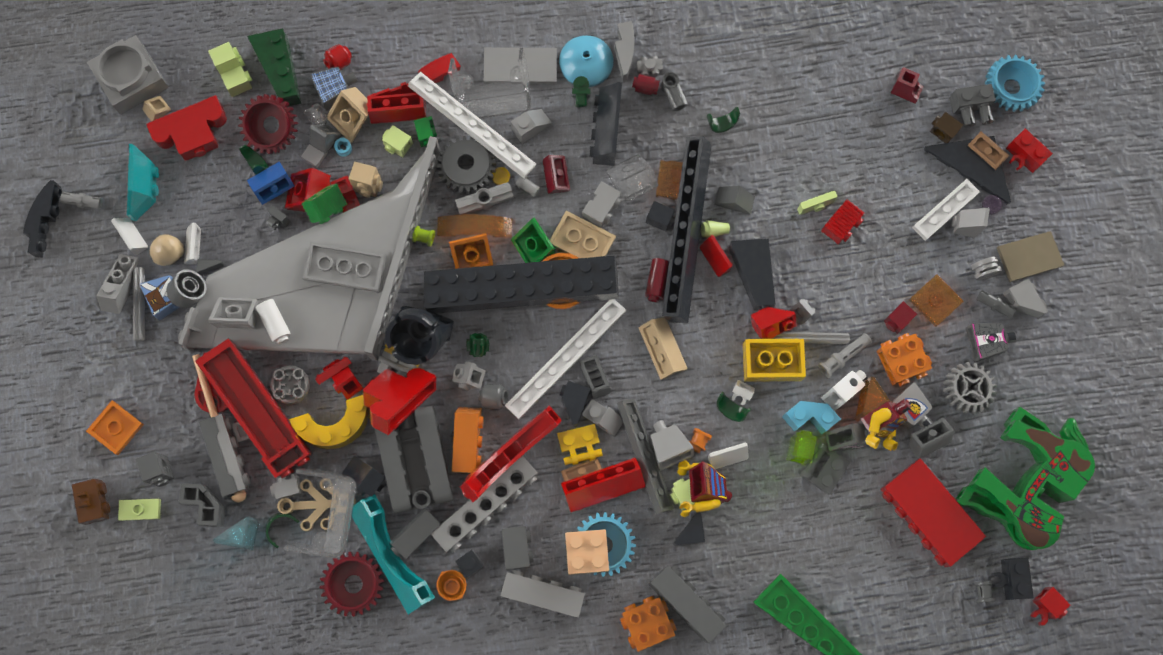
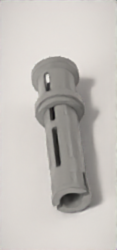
M863 333L862 336L839 353L831 354V358L824 363L818 364L822 374L830 378L833 372L844 367L846 361L871 344V338L866 333Z

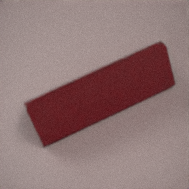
M546 156L543 159V167L548 194L570 191L565 156Z

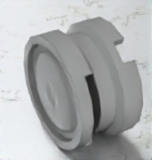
M989 257L971 265L972 270L976 273L974 275L976 280L987 279L1002 272L1001 267L997 265V257Z

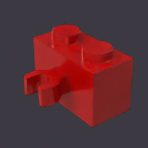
M1026 128L1006 147L1013 155L1009 163L1011 164L1013 161L1019 163V166L1016 168L1017 171L1025 166L1030 172L1034 173L1053 154Z

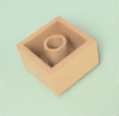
M606 529L565 533L568 575L609 572Z

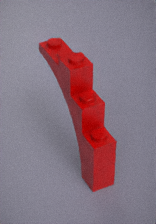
M550 405L519 429L507 442L494 451L487 460L465 478L466 480L460 488L467 499H470L472 502L476 501L512 464L560 424L561 418Z

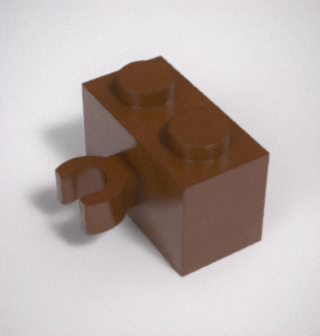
M95 478L72 484L79 524L88 525L109 519L110 505L105 497L107 488L102 480Z

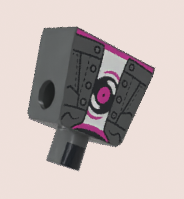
M972 323L966 327L974 363L1002 354L1009 349L1008 343L1016 342L1015 332H1005L1001 323Z
M850 424L825 432L829 451L854 450L869 446L865 440L870 433L864 424ZM847 436L849 440H844L845 442H843L842 438Z

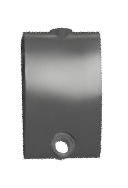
M434 405L415 409L389 435L375 429L394 514L453 501L451 483ZM425 494L428 501L424 504L419 503L417 495Z

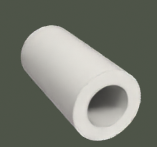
M270 299L257 305L256 310L272 342L278 344L287 342L291 333L274 300Z

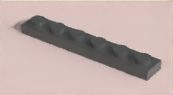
M635 398L622 400L617 403L637 462L641 468L645 486L655 513L660 514L670 511L674 507L658 467Z

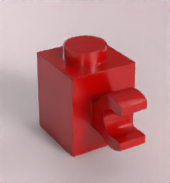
M1045 587L1032 600L1039 608L1033 611L1030 616L1035 618L1039 614L1042 619L1038 625L1043 626L1047 624L1048 618H1063L1068 611L1066 609L1070 604L1054 587Z

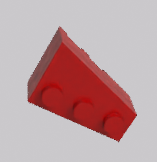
M404 82L400 84L401 86L390 90L387 88L367 96L368 115L371 124L417 120L426 117V101L408 87L409 83L406 84Z

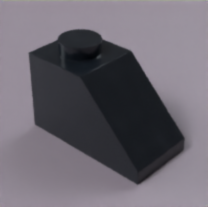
M568 381L567 385L562 386L559 395L562 396V404L573 427L577 428L590 393V388Z

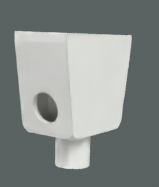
M858 370L856 373L851 371L821 397L822 400L836 411L865 386L866 374L861 370Z

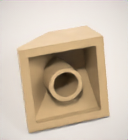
M356 87L341 90L326 117L350 143L354 141L368 116L367 98Z

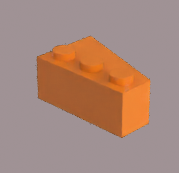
M458 407L455 412L452 472L471 473L481 464L482 456L479 455V448H482L483 437L480 436V429H483L484 417H481L482 408Z

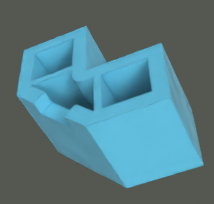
M800 401L782 416L794 432L810 420L821 434L841 420L829 404Z

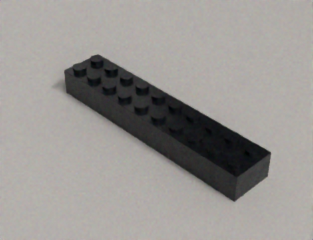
M615 255L424 271L425 309L432 313L619 299Z

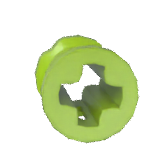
M417 225L413 232L412 242L419 241L431 247L436 231L421 229Z

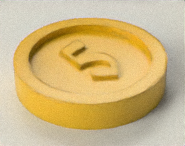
M504 167L496 168V173H492L494 176L492 180L496 185L510 181V172Z

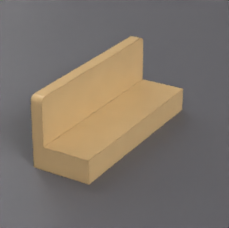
M665 318L652 319L638 327L661 380L677 372L687 370L686 363Z

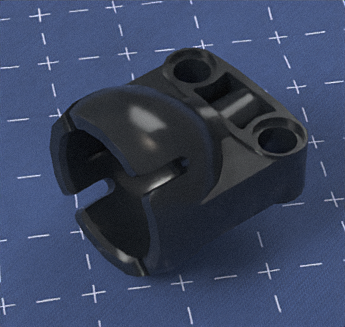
M402 306L400 311L390 319L386 327L385 342L388 349L394 347L391 353L397 360L411 365L426 363L427 360H431L447 341H450L454 321L423 309Z

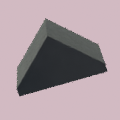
M696 512L672 543L674 546L705 542L702 514L700 512Z

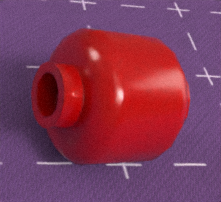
M337 44L325 51V59L323 61L328 69L339 67L342 70L350 65L352 54L346 46Z

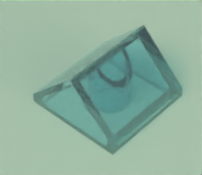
M247 516L214 538L213 541L216 544L253 550L259 521Z

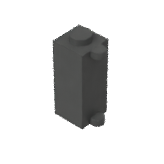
M423 508L390 541L393 546L391 550L398 557L402 555L406 559L440 523L426 508Z

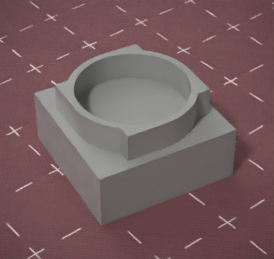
M136 35L126 41L121 39L87 62L112 106L120 115L169 88L144 45Z

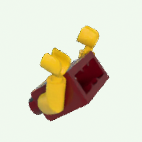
M903 399L898 403L885 402L861 418V421L870 433L865 440L867 445L876 449L880 443V439L877 437H887L883 441V447L890 451L897 449L898 442L893 440V436H896V429L907 421L904 413L911 409L907 400Z
M686 460L679 462L677 471L679 475L684 476L689 470L691 502L694 503L692 505L690 502L685 501L680 505L679 509H687L681 512L680 515L682 517L689 516L691 511L703 512L720 507V504L731 500L732 493L727 490L725 476L715 470L711 464H707L704 461L693 463L692 465Z

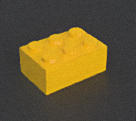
M745 339L743 343L744 382L802 381L806 377L804 339Z

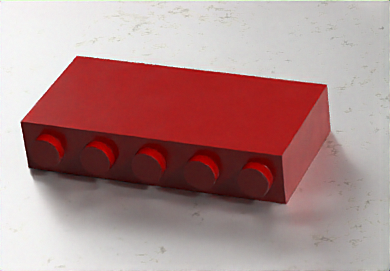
M921 458L911 463L880 489L883 492V498L888 503L891 502L894 505L897 515L908 522V528L915 535L918 534L922 539V545L927 550L932 551L935 555V561L940 566L951 567L986 537Z

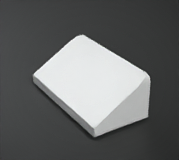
M112 219L111 222L128 248L135 255L148 248V245L131 219Z
M196 223L190 224L186 231L184 264H197L199 259L201 228Z
M745 442L712 452L708 455L709 463L714 469L745 461L749 458L748 445Z

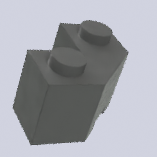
M181 483L179 504L199 506L197 525L223 527L225 506L209 487L202 484Z

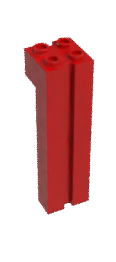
M226 339L195 360L263 456L261 459L275 478L281 477L283 479L294 472L293 467L296 465L299 467L303 466L311 460L309 456L313 453L303 439L295 432L286 415L231 339Z

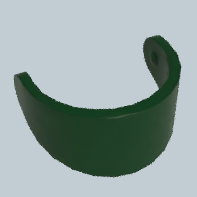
M735 107L730 113L718 118H712L711 114H707L711 130L715 133L730 130L738 122L740 111L738 107Z
M242 145L239 148V151L255 175L269 168L262 156L247 145Z
M723 391L717 399L719 411L732 421H744L751 408H743L731 401Z
M276 513L266 523L265 532L267 539L277 549L279 546L269 537V527L279 517H290L299 523L300 521L291 514Z

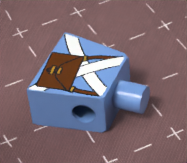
M165 276L140 284L150 310L158 320L165 318L179 308L169 300L166 292L168 283L173 279L172 276Z

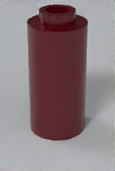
M661 258L652 259L645 297L650 302L658 303L659 300L664 299L669 267L668 260Z

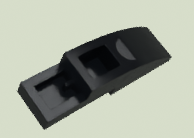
M50 180L37 195L24 225L23 234L30 238L28 253L38 258H43L47 248L46 234L49 232L48 222H56L60 212L58 205L62 188L54 180Z

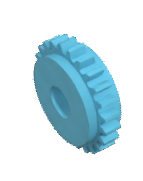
M1007 55L1005 59L1001 57L999 61H995L988 70L985 84H992L996 99L994 103L998 102L1000 108L1005 106L1006 111L1012 108L1013 112L1019 108L1021 112L1025 108L1028 110L1032 105L1034 106L1042 97L1041 94L1045 90L1042 87L1045 85V82L1041 80L1044 78V75L1039 74L1041 69L1036 68V63H1030L1031 59L1024 60V56L1019 59L1017 55H1014L1011 59L1010 55ZM1012 79L1019 83L1020 90L1018 93L1010 94L1005 90L1004 84L1007 80Z
M604 512L603 517L596 513L595 519L589 516V522L587 523L583 520L584 527L578 526L577 529L578 531L606 529V537H609L613 543L612 550L608 553V573L612 576L613 570L620 573L619 567L621 566L625 569V561L629 563L632 561L629 555L635 554V552L631 551V548L636 547V544L631 543L635 536H630L629 533L632 532V528L626 529L627 522L620 523L621 517L616 520L613 513L611 517H607L606 512ZM601 572L602 577L605 576V572Z

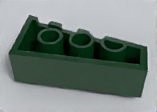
M284 29L247 36L277 96L283 98V102H288V106L302 104L290 45Z

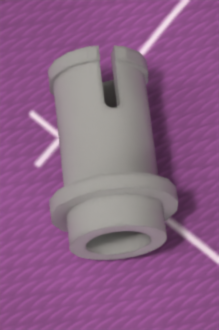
M520 176L516 182L518 189L522 188L532 197H535L540 190V187L528 180L527 176L525 178Z

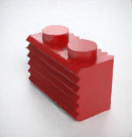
M846 199L821 231L838 245L842 240L846 242L853 234L850 232L853 227L858 228L864 221L861 218L864 212Z

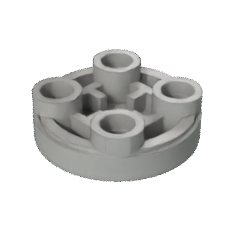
M284 366L273 373L270 382L271 393L275 399L283 404H297L309 393V377L297 366Z

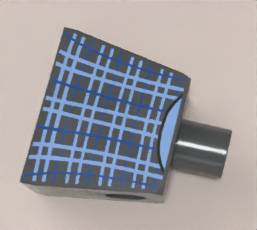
M339 67L310 73L326 111L332 108L341 90L349 89L348 86L357 83L354 72L343 76Z

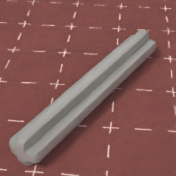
M135 267L133 269V340L135 341L145 340V296L140 286L141 283L145 282V269L143 267Z
M783 332L773 339H804V343L848 344L850 342V335L848 333Z

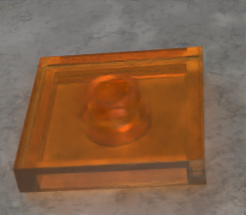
M938 274L909 299L935 327L964 302Z

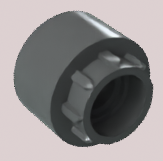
M182 270L168 283L166 292L169 300L175 306L191 308L205 295L207 287L204 279L197 272Z

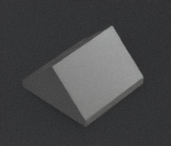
M219 297L208 321L217 328L256 329V306L258 305V299Z

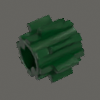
M483 333L470 334L469 339L466 341L469 355L483 357L486 355V352H489L490 343L487 335Z

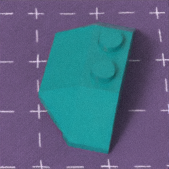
M129 144L126 215L132 221H137L156 203V196L159 194L158 185H156L157 178H159V169L134 144Z

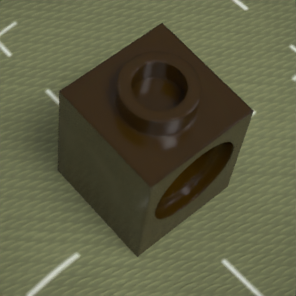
M945 112L942 117L938 115L931 123L933 128L930 132L942 142L949 143L962 128L963 124Z

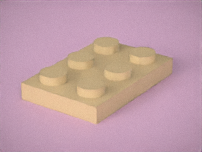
M566 211L550 242L554 248L564 253L575 255L578 258L601 257L608 254L616 236Z

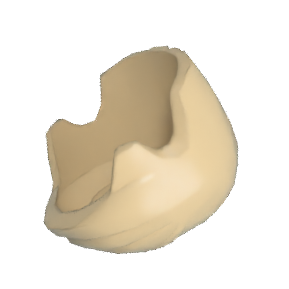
M168 234L158 236L150 246V256L153 262L161 266L174 264L184 254L183 243L178 238Z

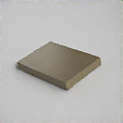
M1051 231L997 247L1009 282L1065 266Z

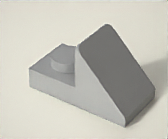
M593 399L582 414V417L615 437L624 423L622 417L610 407L607 409Z

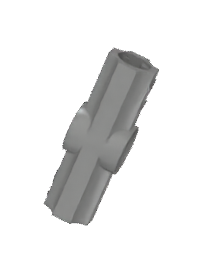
M506 182L489 189L481 188L474 194L456 199L455 202L460 216L481 209L488 210L493 205L513 199L514 197L509 183ZM486 196L489 200L481 202L480 198Z

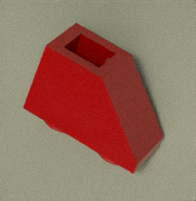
M766 307L750 315L752 327L760 339H772L797 326L794 311Z

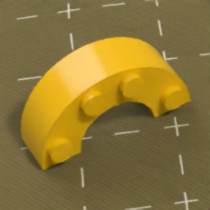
M361 395L346 400L347 409L345 415L334 425H318L309 413L289 419L295 432L311 445L323 449H337L352 443L362 434L369 420L370 408L364 405V398Z

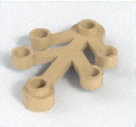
M324 478L320 482L321 489L329 491L335 498V500H327L313 487V483L310 480L305 479L300 483V488L308 492L316 501L293 502L289 498H282L278 502L277 508L282 514H290L293 510L316 509L300 524L301 529L306 532L313 529L314 523L328 508H335L328 518H324L320 522L322 529L330 530L333 527L334 521L342 513H349V510L356 504V499L350 493L342 494L333 486L330 479ZM325 481L330 483L328 488L323 487ZM309 482L310 487L308 489H304L303 487L304 483ZM344 500L350 501L349 506L344 507ZM286 503L290 504V508L288 510L284 509V505ZM330 521V526L325 528L324 522ZM305 522L310 523V527L308 529L304 528Z

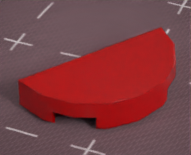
M343 357L342 360H334L323 368L324 372L316 375L315 380L320 385L350 365L351 361L348 357Z

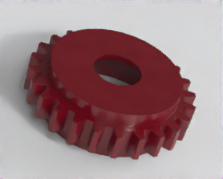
M264 94L263 97L258 95L257 100L251 98L252 104L246 103L247 109L241 110L244 116L239 117L242 120V124H239L238 127H243L240 134H245L243 141H249L247 146H254L253 150H260L262 154L266 152L267 154H273V151L280 153V149L286 150L285 144L291 145L292 143L289 140L296 138L292 135L293 132H298L294 128V125H298V122L293 120L297 115L291 114L294 109L291 107L287 108L289 103L283 102V98H276L275 95L269 96ZM271 116L275 117L279 122V128L274 133H269L264 128L265 119Z
M348 552V557L342 553L340 554V560L334 557L333 561L335 563L327 564L329 570L322 571L326 576L325 578H320L324 585L319 586V588L325 590L321 597L328 598L324 603L332 604L330 610L337 608L336 614H341L344 611V616L348 617L351 612L352 616L356 617L357 611H359L361 615H364L365 608L371 611L370 605L378 604L375 599L382 598L378 593L379 590H384L383 587H380V583L385 582V580L379 577L383 574V571H377L380 565H373V558L367 560V554H364L361 558L360 552H356L355 556H353L352 552ZM352 575L359 576L363 582L361 590L357 593H349L345 588L347 578Z

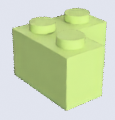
M227 42L208 51L232 97L252 89L250 81L253 80L248 70L244 71L243 66H245V63L236 47L232 48L230 43Z

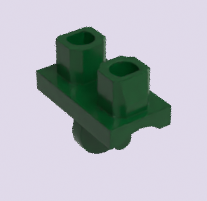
M579 76L573 82L572 97H575V107H586L587 97H590L591 88H589L588 79L584 76Z

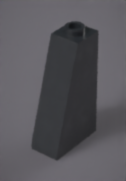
M769 239L731 241L729 251L753 310L760 311L766 307L774 308L776 303Z

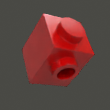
M348 366L332 376L335 382L332 386L338 394L342 392L347 400L364 389Z

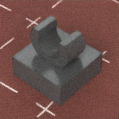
M272 205L267 210L271 215L267 223L272 229L276 230L280 223L284 227L289 225L290 220L276 207Z
M801 299L789 310L795 312L796 320L800 325H803L816 313L815 308H811L808 304L809 301Z

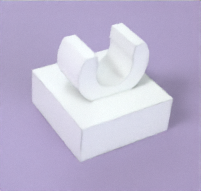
M737 380L732 391L734 392L732 400L734 401L737 396H741L743 398L741 405H744L747 399L750 401L755 388Z

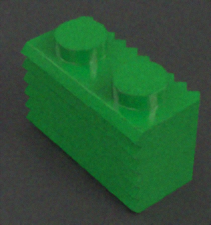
M333 184L302 202L301 205L305 209L307 216H309L311 223L319 222L322 224L330 220V215L342 212V207L347 205V202L338 185Z

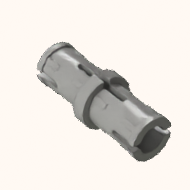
M62 192L60 197L62 204H71L78 208L90 207L101 209L103 203L101 197L87 196L85 193L73 194Z

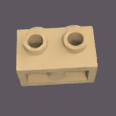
M354 161L349 176V181L354 191L364 197H376L377 193L381 192L383 181L377 168Z

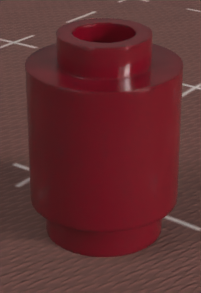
M639 74L638 77H634L632 88H635L637 93L650 96L652 94L657 95L660 81L655 80V77Z

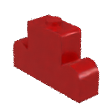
M214 95L151 121L146 125L151 138L160 148L169 149L175 143L178 153L187 161L195 157L204 156L206 152L218 148L219 145L211 127L219 128L225 125L227 116L220 100Z
M413 368L408 371L407 377H404L389 369H385L375 379L371 380L363 389L364 405L370 408L372 427L389 435L437 390L436 375L421 368Z

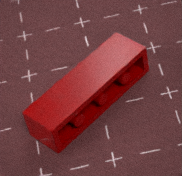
M632 458L562 482L561 486L569 510L574 512L644 488L645 483L636 458Z

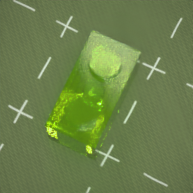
M801 430V432H797L791 437L786 460L803 465L810 462L813 458L817 437L812 436L813 433Z

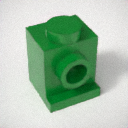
M432 116L414 120L421 147H427L430 136L437 137Z

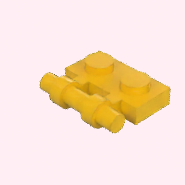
M595 424L557 433L561 452H570L569 457L563 458L565 465L579 464L578 462L585 460L593 461L597 457L603 456L601 449L593 450L592 445L600 443ZM587 448V452L576 454V449Z

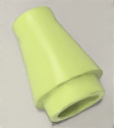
M709 220L701 223L702 237L708 238L711 235L717 237L729 234L730 232L729 223Z

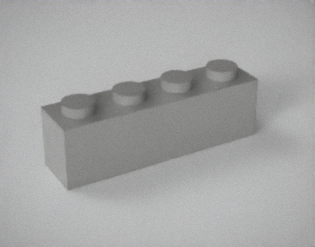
M512 570V573L507 572L501 597L579 618L585 593H581V588L570 586V589L562 587L563 583L551 580L550 584L542 582L543 578L532 575L530 579L523 577L524 573Z

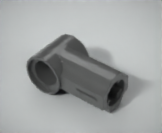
M674 72L666 73L661 82V90L665 93L672 111H679L688 105L679 85V77ZM666 81H672L674 85L670 86Z

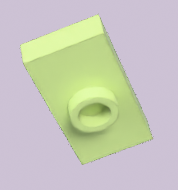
M831 191L801 202L797 209L799 215L813 210L815 212L821 211L825 206L834 203L838 196L835 191Z
M161 499L119 500V521L160 519Z

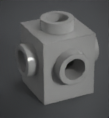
M472 362L457 364L453 372L452 382L459 385V389L469 391L470 388L481 389L485 370L476 367L477 365Z

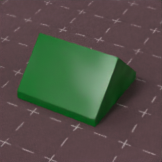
M532 218L511 239L525 263L541 262L546 257L555 254L554 246L535 218Z

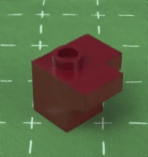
M903 67L890 93L916 104L924 87L918 82L920 74Z

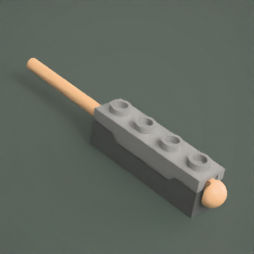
M196 354L192 358L211 417L200 421L199 424L222 497H231L234 502L239 503L245 500L246 491L250 490L249 484H251L249 475L244 473L243 466L245 462L237 450L239 443L236 436H233L231 429H233L232 421L229 417L218 414L208 379L195 362V360L200 358V354Z

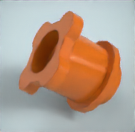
M694 428V435L689 442L693 446L694 452H705V446L712 436L698 428Z

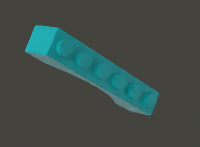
M374 494L372 497L369 496L360 500L349 510V513L409 615L425 606L435 597L426 581L413 573L403 563L401 558L391 550L393 546L390 543L391 540L387 531L385 511L376 495Z

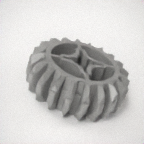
M966 362L964 366L958 364L957 368H952L950 370L951 373L946 375L948 380H945L943 384L948 387L944 388L943 392L949 393L945 399L951 398L950 406L956 404V411L963 408V414H967L969 411L971 414H975L976 411L981 413L984 411V408L988 409L990 407L989 403L995 401L992 397L997 395V392L992 390L997 387L996 384H992L995 377L989 378L990 371L984 372V366L978 368L977 363L970 365L969 362ZM963 374L973 375L977 379L972 380L968 376L965 377ZM975 383L972 390L965 393L968 387ZM957 384L960 386L959 393L957 391ZM981 384H982V386H983V393H982V391L980 390V385H981ZM970 397L972 400L975 399L977 403L968 402L963 398Z

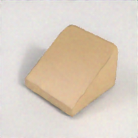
M161 96L146 100L143 105V111L151 121L159 119L171 111V108Z

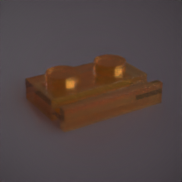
M660 161L656 197L660 196L678 200L683 162Z

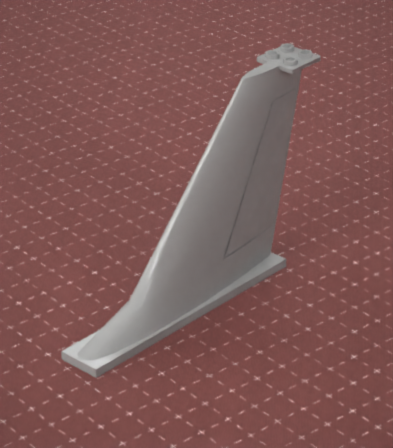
M430 136L426 151L394 190L208 275L205 281L207 287L205 295L197 302L196 308L191 307L190 311L185 315V325L178 336L179 345L189 352H194L195 348H214L229 338L238 349L367 354L371 360L378 361L385 338V330L390 321L413 246V232L415 227L419 226L438 163L437 158L440 157L439 152L441 150L438 139ZM310 242L386 254L387 258L380 292L303 280L302 277ZM219 297L258 299V305L273 299L291 335L288 337L289 340L283 344L273 343L258 312L256 329L217 328L211 325L208 319Z

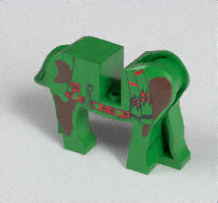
M1018 407L1012 411L1004 423L1006 429L1000 438L1003 441L1015 442L1027 447L1036 463L1024 473L1013 491L1006 487L986 467L979 469L970 484L960 490L955 500L961 507L972 509L979 515L1003 524L1014 543L1026 550L1045 549L1052 546L1058 540L1064 516L1037 497H1040L1044 492L1058 503L1075 500L1093 476L1095 461L1074 418H1068L1059 431L1060 438L1055 436L1041 420L1022 407Z

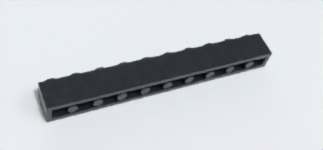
M704 136L686 137L662 317L671 323L689 322L712 147Z

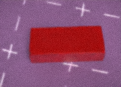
M714 235L709 236L699 248L717 277H721L730 272L732 263Z

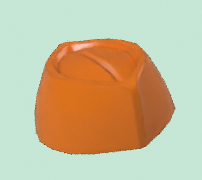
M456 570L442 571L436 584L438 594L443 599L449 601L463 599L467 586L465 577Z

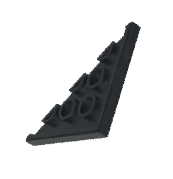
M989 136L996 143L995 136ZM973 139L925 146L924 151L926 153L929 152L937 160L948 167H952L969 181L975 182L989 194L1000 198L1006 205L1011 203L1002 164L996 170L968 146Z

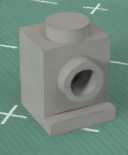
M291 474V479L289 477L279 478L277 483H273L270 486L272 497L279 501L282 498H293L303 495L300 488V479L297 474Z

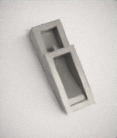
M632 21L619 23L617 26L619 41L615 42L614 51L622 82L627 81L633 61L634 30Z

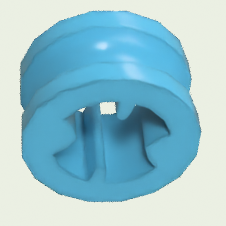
M339 138L335 141L334 148L339 156L346 157L352 152V146L348 139ZM343 144L344 146H346L347 149H341L340 145Z

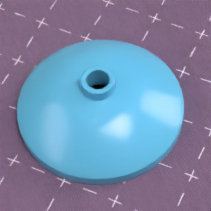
M579 36L573 38L561 50L559 57L560 70L563 76L572 84L575 78L584 76L589 81V87L599 85L609 77L613 69L612 51L604 41L597 37Z

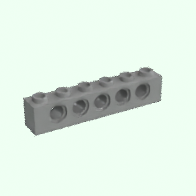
M521 456L476 501L472 502L469 500L434 530L431 535L447 553L450 551L454 553L462 546L461 541L465 538L469 540L477 533L476 528L481 524L485 526L492 520V514L496 511L500 513L507 507V501L511 498L515 500L522 494V488L526 485L530 487L535 483L538 472L524 456ZM513 475H520L522 481L519 484H513L511 482ZM498 488H506L507 494L504 497H498L496 495ZM485 500H489L492 503V507L487 511L481 509V504ZM470 513L476 514L477 517L473 524L466 522V517ZM456 526L460 527L461 534L458 537H452L451 529Z

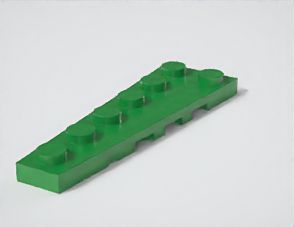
M779 574L753 601L757 607L824 655H862L782 574Z

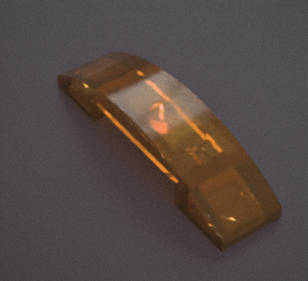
M478 214L438 217L437 236L456 237V234L481 235L486 233L487 235H493V237L512 238L513 219Z

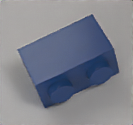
M280 161L247 180L262 205L295 186Z

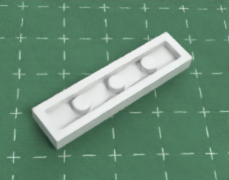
M966 179L912 228L926 241L980 191Z

